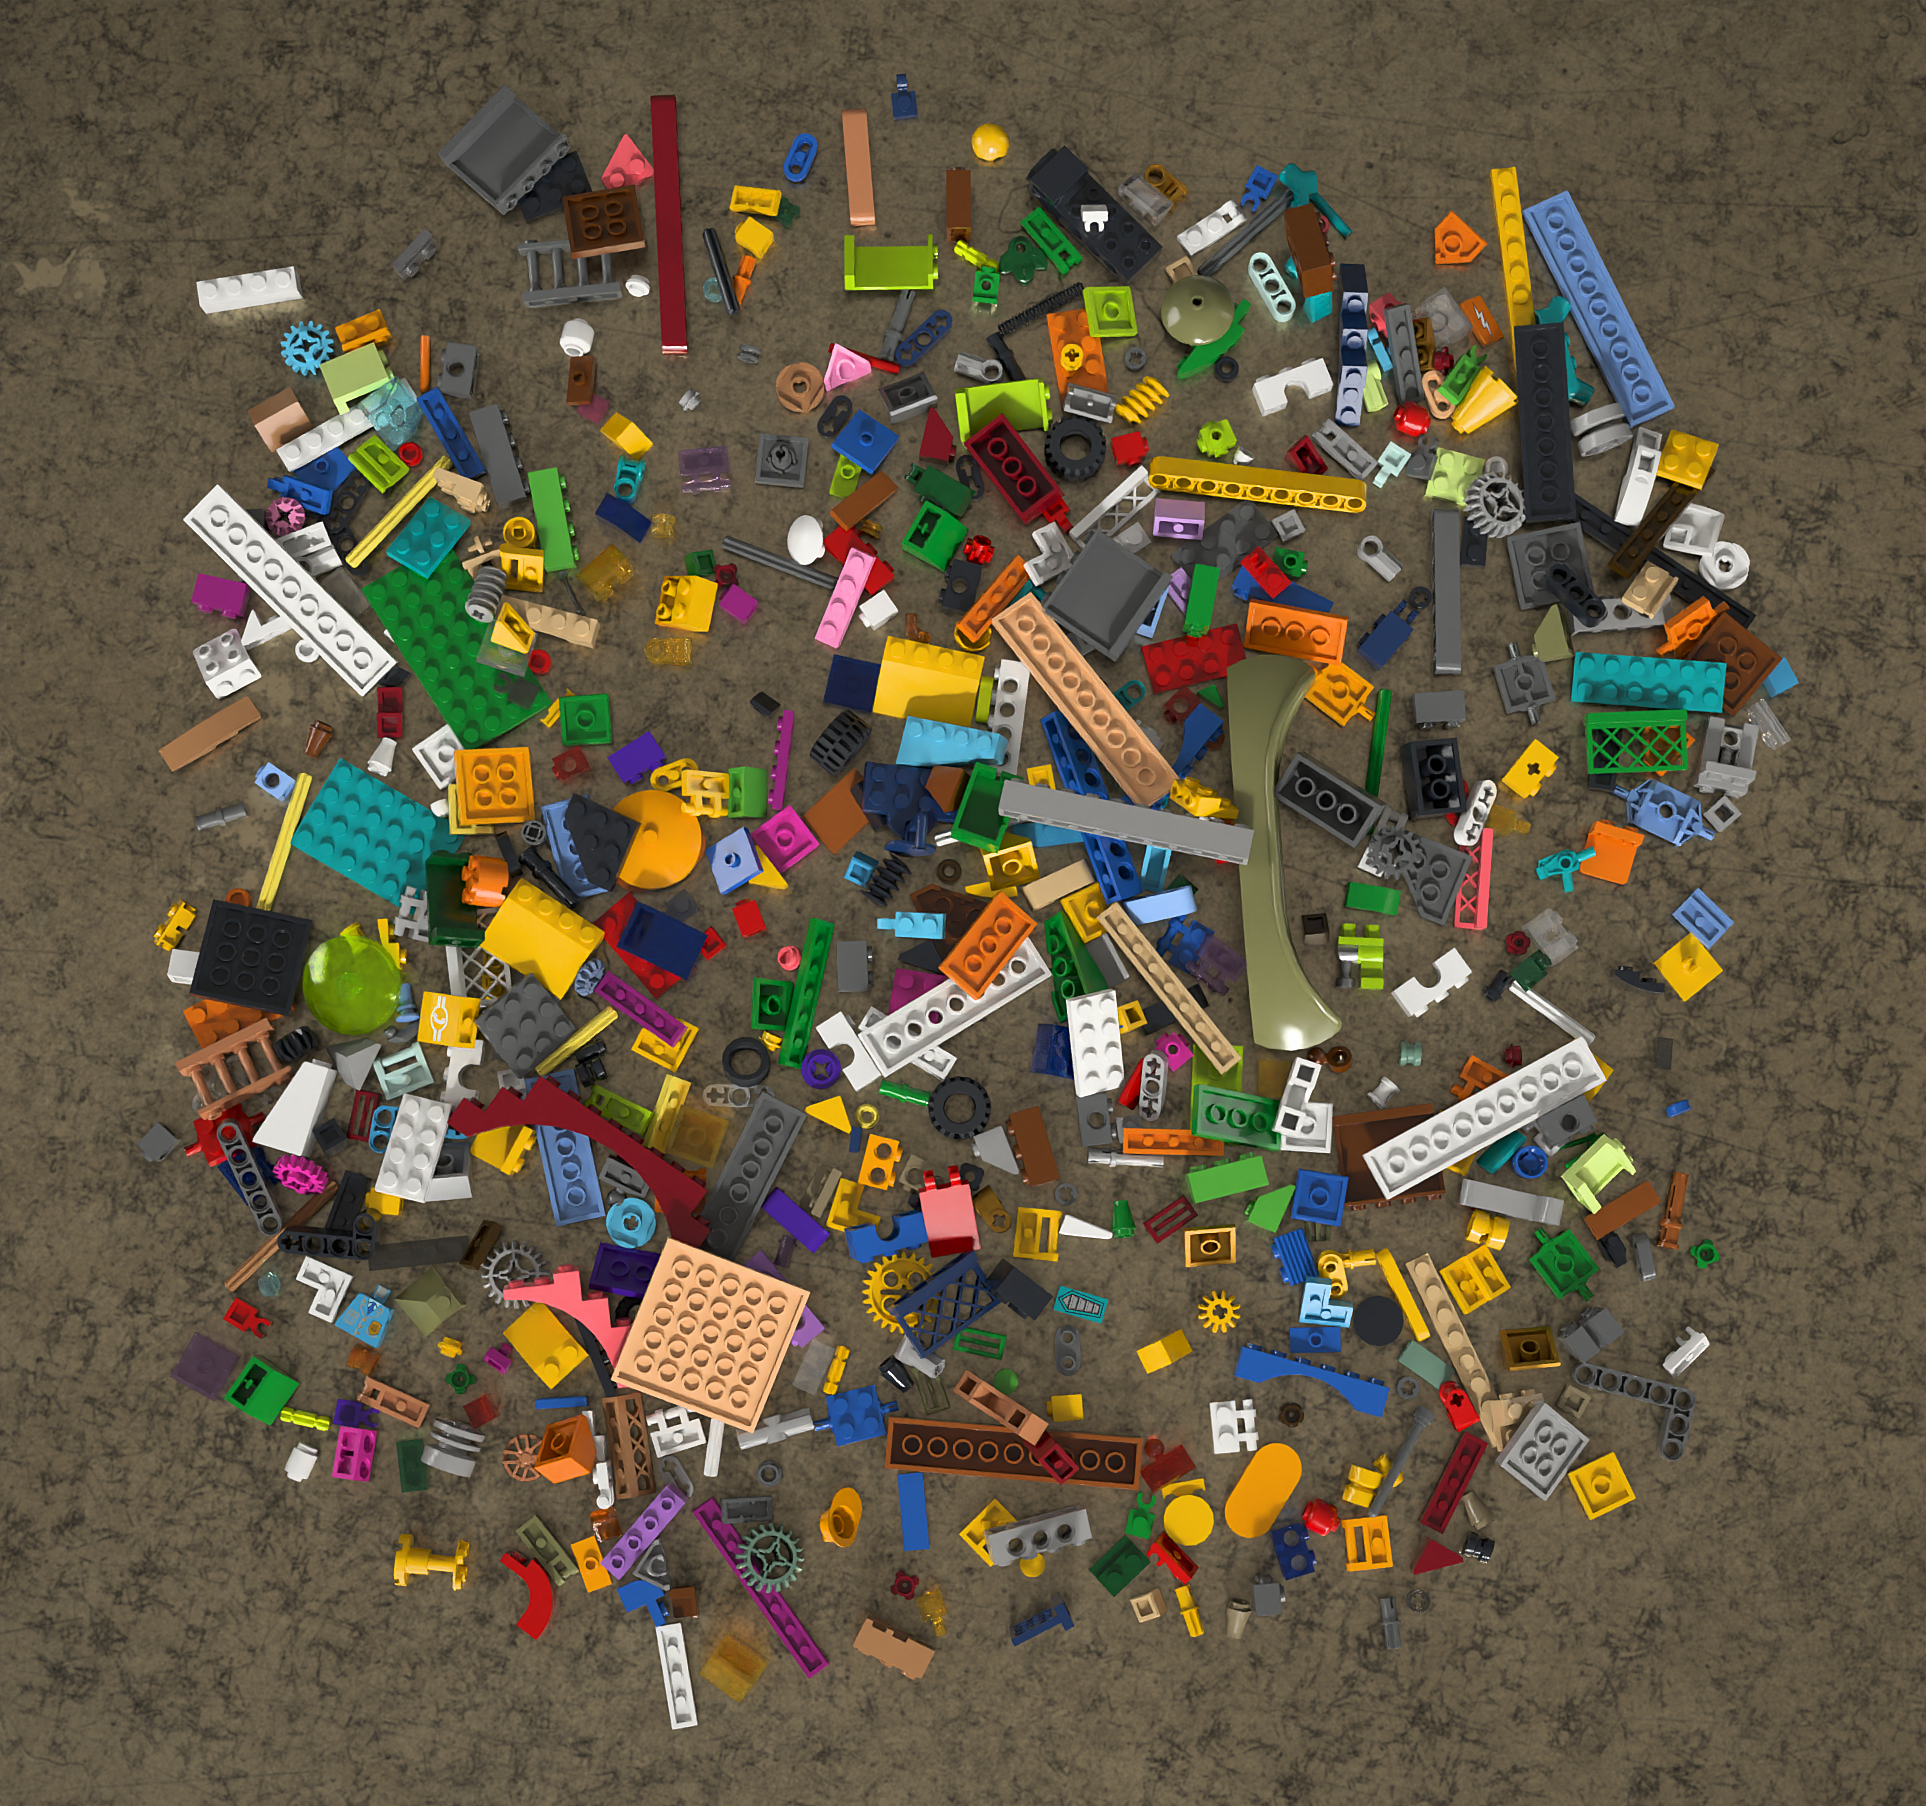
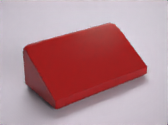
M1144 1058L1139 1060L1117 1100V1103L1130 1110H1134L1140 1100Z

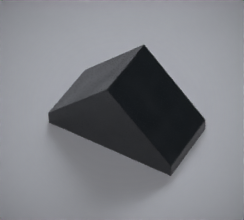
M931 939L909 949L898 957V962L946 977L938 968L943 961Z

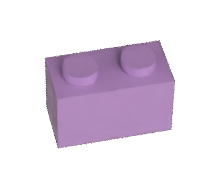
M1156 498L1153 536L1202 540L1205 502Z

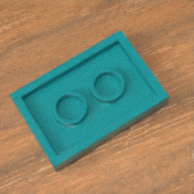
M429 497L386 550L387 555L428 579L471 525L470 519L436 499Z

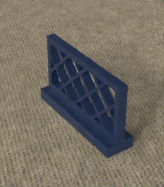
M974 1251L963 1252L886 1307L890 1315L895 1316L920 1359H924L1001 1303L999 1299L988 1292L991 1287L985 1283L987 1278L977 1263L979 1259ZM971 1269L977 1275L975 1286L964 1283L966 1272ZM950 1284L958 1285L956 1300L945 1298L946 1287ZM963 1287L974 1289L972 1303L961 1301ZM980 1290L987 1292L992 1300L985 1306L977 1305ZM930 1298L939 1299L936 1314L925 1312L927 1300ZM944 1301L955 1303L953 1317L941 1315ZM960 1304L971 1307L970 1316L966 1320L958 1319ZM911 1312L919 1313L917 1328L909 1327L904 1319ZM924 1315L935 1317L933 1332L922 1329ZM941 1318L952 1321L950 1332L947 1334L938 1333ZM921 1333L932 1335L931 1344L925 1350H923L919 1343Z
M1060 1592L1051 1596L1053 1606L1009 1628L1014 1647L1060 1623L1065 1631L1074 1627L1071 1614Z

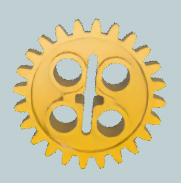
M901 1251L899 1258H897L896 1254L890 1256V1260L882 1256V1265L874 1262L875 1272L867 1270L866 1273L871 1279L862 1281L868 1285V1289L861 1291V1293L868 1295V1298L863 1300L862 1303L870 1304L871 1307L866 1310V1313H875L872 1318L873 1322L879 1319L882 1320L880 1328H884L889 1324V1332H894L896 1326H898L899 1333H904L895 1316H891L884 1308V1301L887 1298H892L896 1301L901 1295H882L880 1291L900 1290L902 1285L904 1290H911L914 1288L909 1283V1277L912 1273H917L921 1278V1282L935 1272L931 1273L929 1271L933 1265L932 1263L923 1265L925 1257H920L916 1261L915 1253H911L909 1258H906L905 1251ZM888 1272L893 1273L896 1277V1282L892 1287L887 1286L884 1282V1276ZM934 1298L927 1300L925 1312L936 1314L937 1310L933 1307L938 1305L939 1300ZM911 1312L904 1317L909 1327L917 1325L919 1313ZM924 1315L923 1320L931 1323L932 1320L930 1316Z

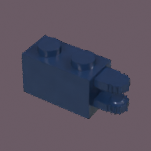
M1404 599L1387 616L1382 613L1373 624L1377 628L1371 635L1366 632L1358 641L1360 648L1357 650V653L1379 671L1414 629L1409 625L1420 613L1415 609L1407 616L1405 622L1397 615L1405 609L1408 603Z

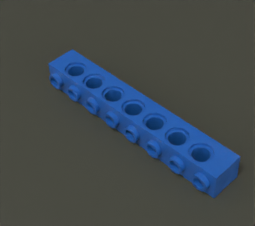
M1060 710L1054 711L1040 719L1064 787L1074 790L1075 794L1085 796L1086 793H1092L1100 796V799L1110 801L1093 751ZM1081 832L1106 905L1125 901L1143 893L1141 882L1137 876L1125 840Z

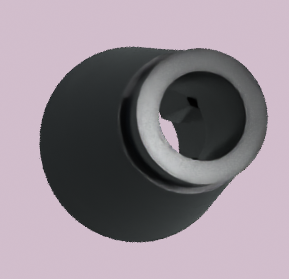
M894 1355L888 1357L878 1367L881 1371L880 1375L903 1393L907 1392L914 1385L903 1363L896 1359Z

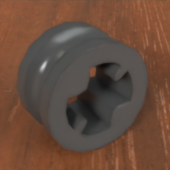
M741 344L739 346L741 352L737 354V358L748 363H758L757 355L760 354L761 350L751 345Z
M1139 347L1130 348L1125 354L1126 366L1132 371L1142 370L1147 363L1145 351ZM1136 353V356L1138 354L1142 356L1138 365H1135V362L1133 364L1130 363L1132 360L1131 355Z
M1062 1183L1055 1190V1199L1061 1205H1070L1077 1198V1190L1070 1183ZM1062 1187L1065 1190L1066 1187L1071 1188L1070 1194L1072 1199L1070 1201L1067 1198L1065 1201L1060 1199L1062 1194L1059 1191Z
M1403 1377L1398 1381L1396 1390L1403 1399H1413L1418 1395L1420 1386L1413 1377ZM1409 1381V1384L1413 1382L1415 1386L1412 1389L1413 1394L1407 1395V1392L1403 1394L1401 1388L1404 1387L1403 1382Z

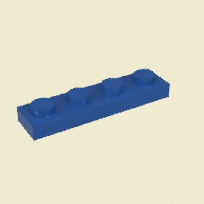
M438 387L416 398L459 474L471 480L487 472Z

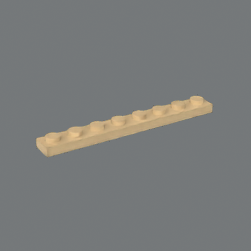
M1116 902L1097 917L1098 921L1219 1073L1222 1075L1242 1059L1120 905Z
M1425 1253L1404 1263L1456 1370L1462 1386L1480 1418V1423L1488 1440L1494 1448L1497 1446L1490 1401L1497 1400V1395L1428 1253Z

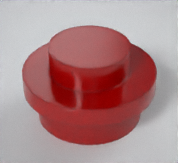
M406 442L400 446L398 458L409 467L416 466L423 458V451L417 443Z

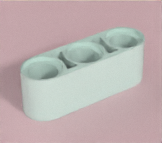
M1263 252L1255 253L1250 259L1248 274L1273 318L1279 322H1286L1291 319L1294 313L1295 300L1268 254ZM1261 262L1265 265L1266 269L1259 271L1255 269L1253 264ZM1273 283L1277 286L1278 290L1271 292L1267 290L1265 285ZM1285 304L1289 307L1290 311L1283 313L1278 310L1277 306Z

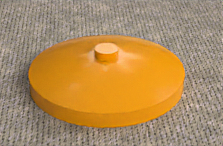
M645 790L627 796L612 809L641 823L619 878L637 888L657 890L680 882L692 871L701 853L702 831L696 816H690L689 813L681 811V804L685 803L683 800L665 791Z

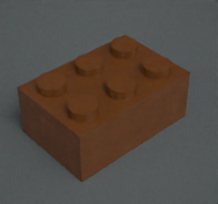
M1313 203L1283 210L1286 239L1304 298L1333 291V281L1336 280L1335 260L1333 253L1328 250L1329 241L1326 231L1323 232L1321 228L1323 223L1320 212H1315Z
M1039 1106L1009 1114V1120L1005 1123L1009 1136L1014 1135L1017 1143L1013 1145L1016 1160L1021 1159L1024 1169H1020L1023 1183H1029L1030 1188L1059 1180V1172Z

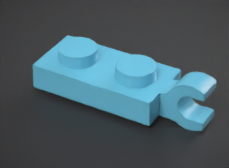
M897 911L896 918L877 919V929H895V937L945 939L946 914Z

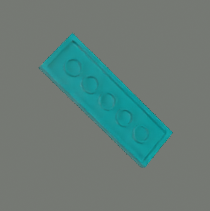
M1575 652L1571 701L1722 713L1727 663Z

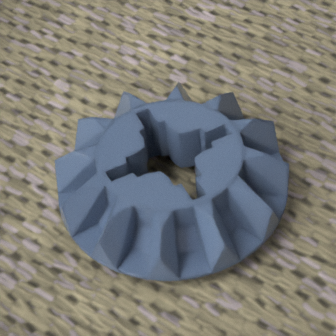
M593 958L586 962L576 975L575 991L583 996L593 993L594 988L597 987L605 973V963L598 958Z

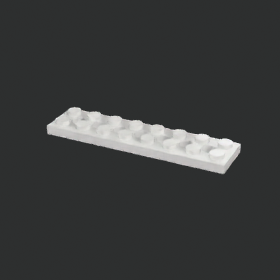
M1029 937L1025 939L999 972L1003 977V984L996 986L991 983L978 1000H974L955 982L948 979L859 1033V1038L884 1078L1052 976V973ZM1013 961H1019L1023 964V973H1015L1012 970L1011 964ZM950 999H959L962 1003V1009L960 1011L952 1010L949 1006ZM937 1011L941 1015V1022L938 1024L930 1022L928 1018L929 1012ZM909 1024H917L920 1027L921 1032L919 1036L914 1037L908 1033L907 1028ZM894 1036L899 1040L900 1045L898 1049H890L887 1046L886 1041L888 1037Z

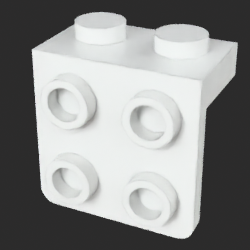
M236 629L223 633L193 651L205 683L218 700L262 677L259 669L248 655L246 648L242 645V639Z

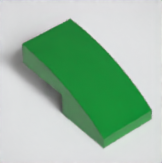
M1348 882L1344 906L1394 916L1398 913L1401 891Z

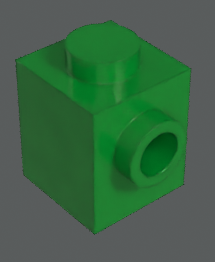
M1275 547L1272 561L1289 580L1298 581L1301 574H1306L1308 560H1304L1305 552Z

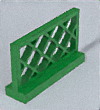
M1687 709L1603 712L1583 715V726H1585L1587 774L1688 770L1686 740ZM1670 726H1679L1680 737L1673 743L1663 733ZM1645 727L1652 728L1658 734L1649 744L1639 735ZM1620 728H1626L1633 735L1625 745L1614 736ZM1632 728H1639V729L1637 730V732H1635ZM1592 729H1601L1608 735L1600 746L1592 739ZM1607 729H1615V730L1611 733V732H1610L1609 730H1607ZM1660 737L1670 745V748L1663 755H1660L1652 747ZM1635 738L1646 747L1638 757L1627 748ZM1610 739L1621 747L1613 758L1602 749ZM1672 749L1681 755V765H1671L1665 759ZM1648 750L1659 759L1653 766H1647L1640 760ZM1623 751L1634 759L1628 767H1622L1615 761ZM1598 752L1602 753L1609 760L1604 768H1594L1593 757ZM1661 761H1662L1666 766H1658V765H1659V764L1661 763ZM1636 763H1638L1641 767H1633V766H1634ZM1611 764H1614V765L1616 766V768H1608V767H1609Z

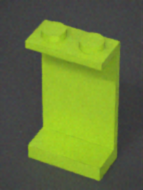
M928 234V246L855 247L854 235H844L845 290L933 289V279H938V264H933V259H938V244H933V234Z
M1042 378L954 389L961 442H966L1001 413L1004 414L1016 431L1043 427L1044 431H1049L1048 423H1053L1052 410L1046 407V399H1050L1049 385L1044 384Z

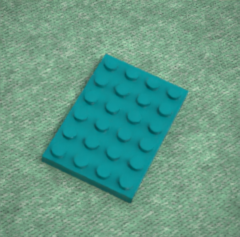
M340 758L294 833L290 844L400 908L402 904L400 898L402 894H405L407 885L417 888L415 898L420 897L422 889L426 890L425 860L432 852L446 850L449 853L457 854L468 835H450L448 820L435 815L428 808ZM411 906L410 914L413 916L416 910L415 906Z

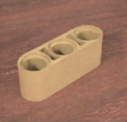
M1083 859L1021 888V891L1032 912L1095 883L1096 879L1087 860Z

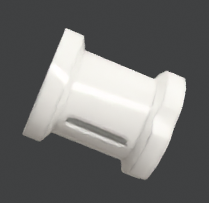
M1385 1076L1381 1079L1382 1082L1377 1088L1367 1094L1368 1098L1382 1110L1386 1108L1385 1104L1394 1094L1400 1092L1399 1088Z

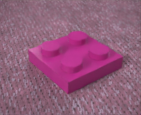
M791 805L751 833V837L779 874H782L820 846Z

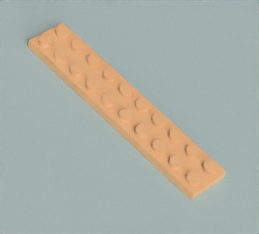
M1032 592L1028 593L991 619L992 625L1133 803H1141L1150 807L1170 792L1174 779L1180 778L1056 622L1042 612L1043 606Z

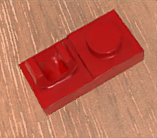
M1260 546L1240 562L1272 600L1292 583Z
M1164 1531L1157 1536L1147 1552L1148 1557L1156 1553L1160 1557L1156 1565L1161 1566L1165 1562L1172 1574L1184 1584L1192 1579L1199 1568Z

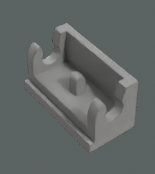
M1069 382L1062 407L1067 412L1111 423L1114 406L1116 407L1117 400L1114 394Z

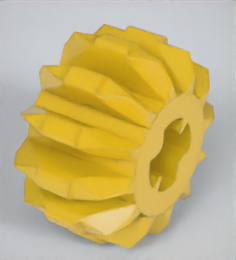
M1213 1290L1211 1291L1213 1300H1210L1206 1295L1202 1297L1208 1304L1207 1306L1198 1305L1199 1309L1206 1310V1313L1199 1314L1198 1318H1208L1203 1324L1205 1328L1209 1327L1213 1322L1212 1332L1216 1333L1220 1324L1222 1332L1225 1333L1227 1332L1225 1323H1228L1232 1328L1236 1326L1230 1319L1231 1317L1240 1318L1239 1314L1233 1313V1310L1240 1308V1304L1231 1306L1230 1303L1235 1299L1234 1295L1229 1296L1225 1300L1226 1291L1222 1290L1220 1299H1218L1217 1292ZM1218 1304L1221 1308H1225V1314L1222 1313L1224 1316L1220 1319L1217 1315H1213V1309L1216 1310L1215 1306Z

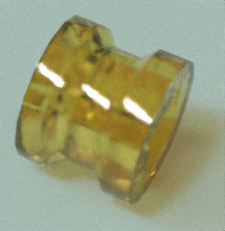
M669 514L651 515V522L653 523V529L650 531L651 537H675V531L673 530L675 516Z

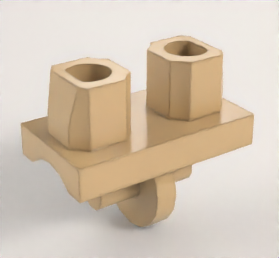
M479 536L474 537L476 544L467 548L470 554L479 551V554L463 559L462 565L464 570L468 569L470 575L475 580L479 569L483 567L482 563L491 560L493 567L501 570L502 557L499 555L500 546L485 551V548L493 546L491 539L481 542Z

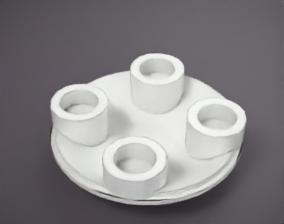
M804 515L797 518L791 525L787 545L790 556L795 562L807 565L812 563L817 557L820 558L824 555L823 523L820 519Z

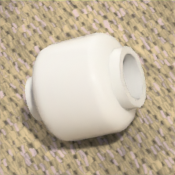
M577 318L564 324L560 345L566 354L573 357L582 356L591 349L594 330L583 319Z

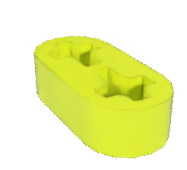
M981 677L975 722L988 723L994 677Z

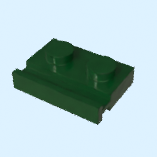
M1125 1534L1089 1568V1571L1115 1597L1151 1561Z

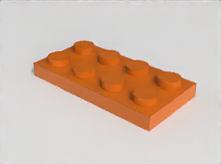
M1086 308L1047 314L1046 318L1061 410L1064 411L1062 404L1069 382L1109 393L1100 337H1090ZM1068 344H1076L1083 351L1082 365L1073 372L1066 371L1060 362L1062 349ZM1069 354L1070 362H1074V354Z
M1251 599L1244 648L1340 666L1343 659L1349 617Z
M997 892L938 968L974 1000H978L1038 923L1003 892Z
M207 999L183 1010L201 1049L266 1017L270 1022H273L284 1016ZM294 1004L292 1005L291 1012L296 1010Z

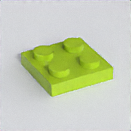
M1130 286L1086 287L1083 289L1090 337L1135 336L1138 333Z

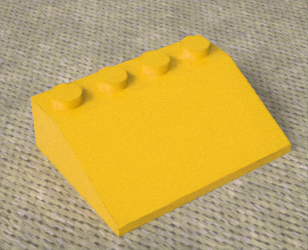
M888 636L872 712L906 720L908 716L970 728L985 656Z
M521 877L485 931V941L480 947L524 976L528 973H533L545 990L561 1000L575 981L580 968L590 960L603 942L605 932Z

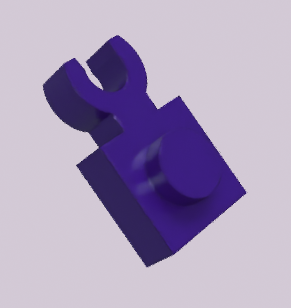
M337 1399L333 1424L358 1428L359 1421H363L368 1427H377V1423L369 1422L368 1416L370 1413L379 1414L380 1411L375 1408L362 1411L363 1403Z

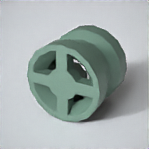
M1400 1041L1398 1051L1399 1065L1404 1066L1407 1063H1412L1414 1066H1420L1422 1057L1421 1042L1415 1041L1413 1044H1410L1406 1041Z

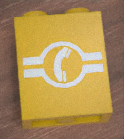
M423 991L417 1041L474 1049L477 1026L473 1020L479 1016L481 999Z

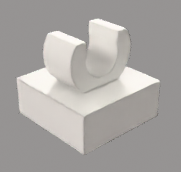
M1081 205L1082 220L1085 221L1086 231H1090V224L1092 222H1097L1099 224V231H1103V221L1108 220L1106 205Z

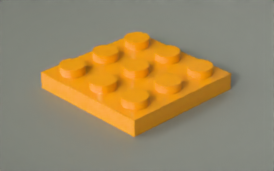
M529 747L455 750L453 752L460 826L519 823L535 820Z

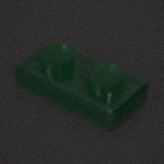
M423 1438L396 1442L402 1493L427 1490L426 1463L420 1460L424 1451Z

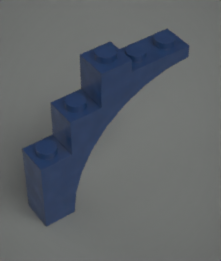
M1340 263L1338 277L1339 364L1334 422L1336 425L1359 426L1368 367L1365 352L1368 334L1366 319L1368 286L1364 264Z

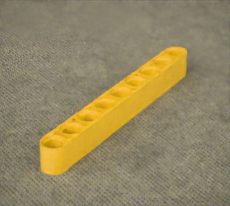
M1165 456L1152 458L1149 465L1148 483L1151 487L1160 490L1353 513L1361 512L1366 507L1367 485L1358 479Z

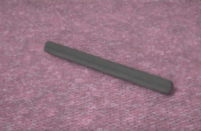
M1290 189L1285 190L1198 268L1197 273L1210 277L1280 215L1283 210L1290 206L1291 202L1294 201V193Z
M725 536L722 543L724 549L831 590L835 589L839 580L838 577L799 564L730 536Z

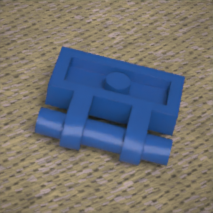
M1184 914L1170 919L1169 927L1163 938L1160 937L1156 943L1158 946L1155 950L1161 958L1166 951L1173 954L1168 963L1190 975L1215 932L1196 920L1192 921L1189 928L1182 924L1187 917ZM1177 932H1180L1184 936L1176 947L1171 942Z

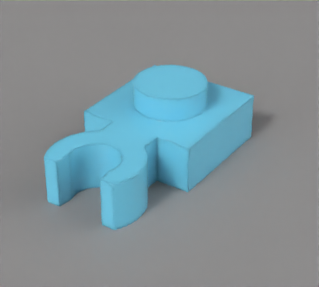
M1375 327L1369 329L1367 337L1385 372L1393 368L1389 346L1384 348Z

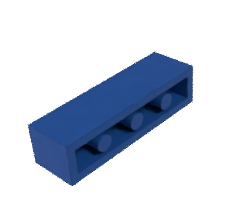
M1241 566L1231 586V590L1235 591L1234 595L1243 600L1248 598L1327 613L1330 612L1334 602L1294 582L1272 600L1243 566Z

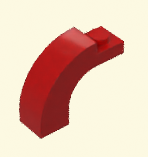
M514 1550L513 1553L507 1551L500 1559V1562L523 1578L530 1592L529 1606L516 1626L537 1640L548 1626L555 1608L556 1597L552 1578L536 1557L527 1564L525 1563L526 1558L518 1551Z

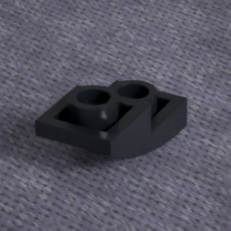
M1618 966V970L1610 972L1611 978L1630 989L1653 995L1664 994L1665 983H1657L1658 979L1642 978V982H1640V972L1633 971V967Z

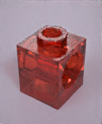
M1184 684L1163 705L1162 709L1165 711L1163 715L1171 724L1176 722L1180 726L1202 701ZM1177 701H1182L1186 704L1187 710L1179 713L1174 709L1173 704Z
M579 745L552 758L555 765L551 769L557 780L562 778L565 784L592 771ZM574 760L576 761L575 769L570 772L565 771V762Z
M490 1393L463 1406L474 1429L501 1416Z

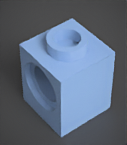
M269 762L258 770L255 776L257 779L254 782L282 802L286 800L296 783L293 778ZM273 775H278L280 779L278 785L270 787L269 779Z

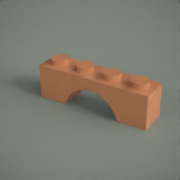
M966 1370L953 1392L1033 1445H1036L1048 1426L1047 1422L968 1370Z

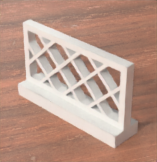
M500 908L477 910V917H480L477 919V927L480 926L486 931L488 927L482 921L486 916L496 915ZM446 946L451 995L467 997V993L474 986L483 993L480 998V1007H488L499 999L490 993L498 983L506 988L507 991L512 988L509 965L484 950L492 958L483 967L474 960L480 950H484L480 946L471 956L464 953L461 947ZM462 956H463L465 959H467L464 964H463ZM495 959L504 965V970L498 977L487 970ZM470 962L481 970L473 980L464 974V969ZM484 973L495 980L487 991L476 983ZM504 976L506 979V983L501 980ZM465 980L470 983L467 987L465 985Z

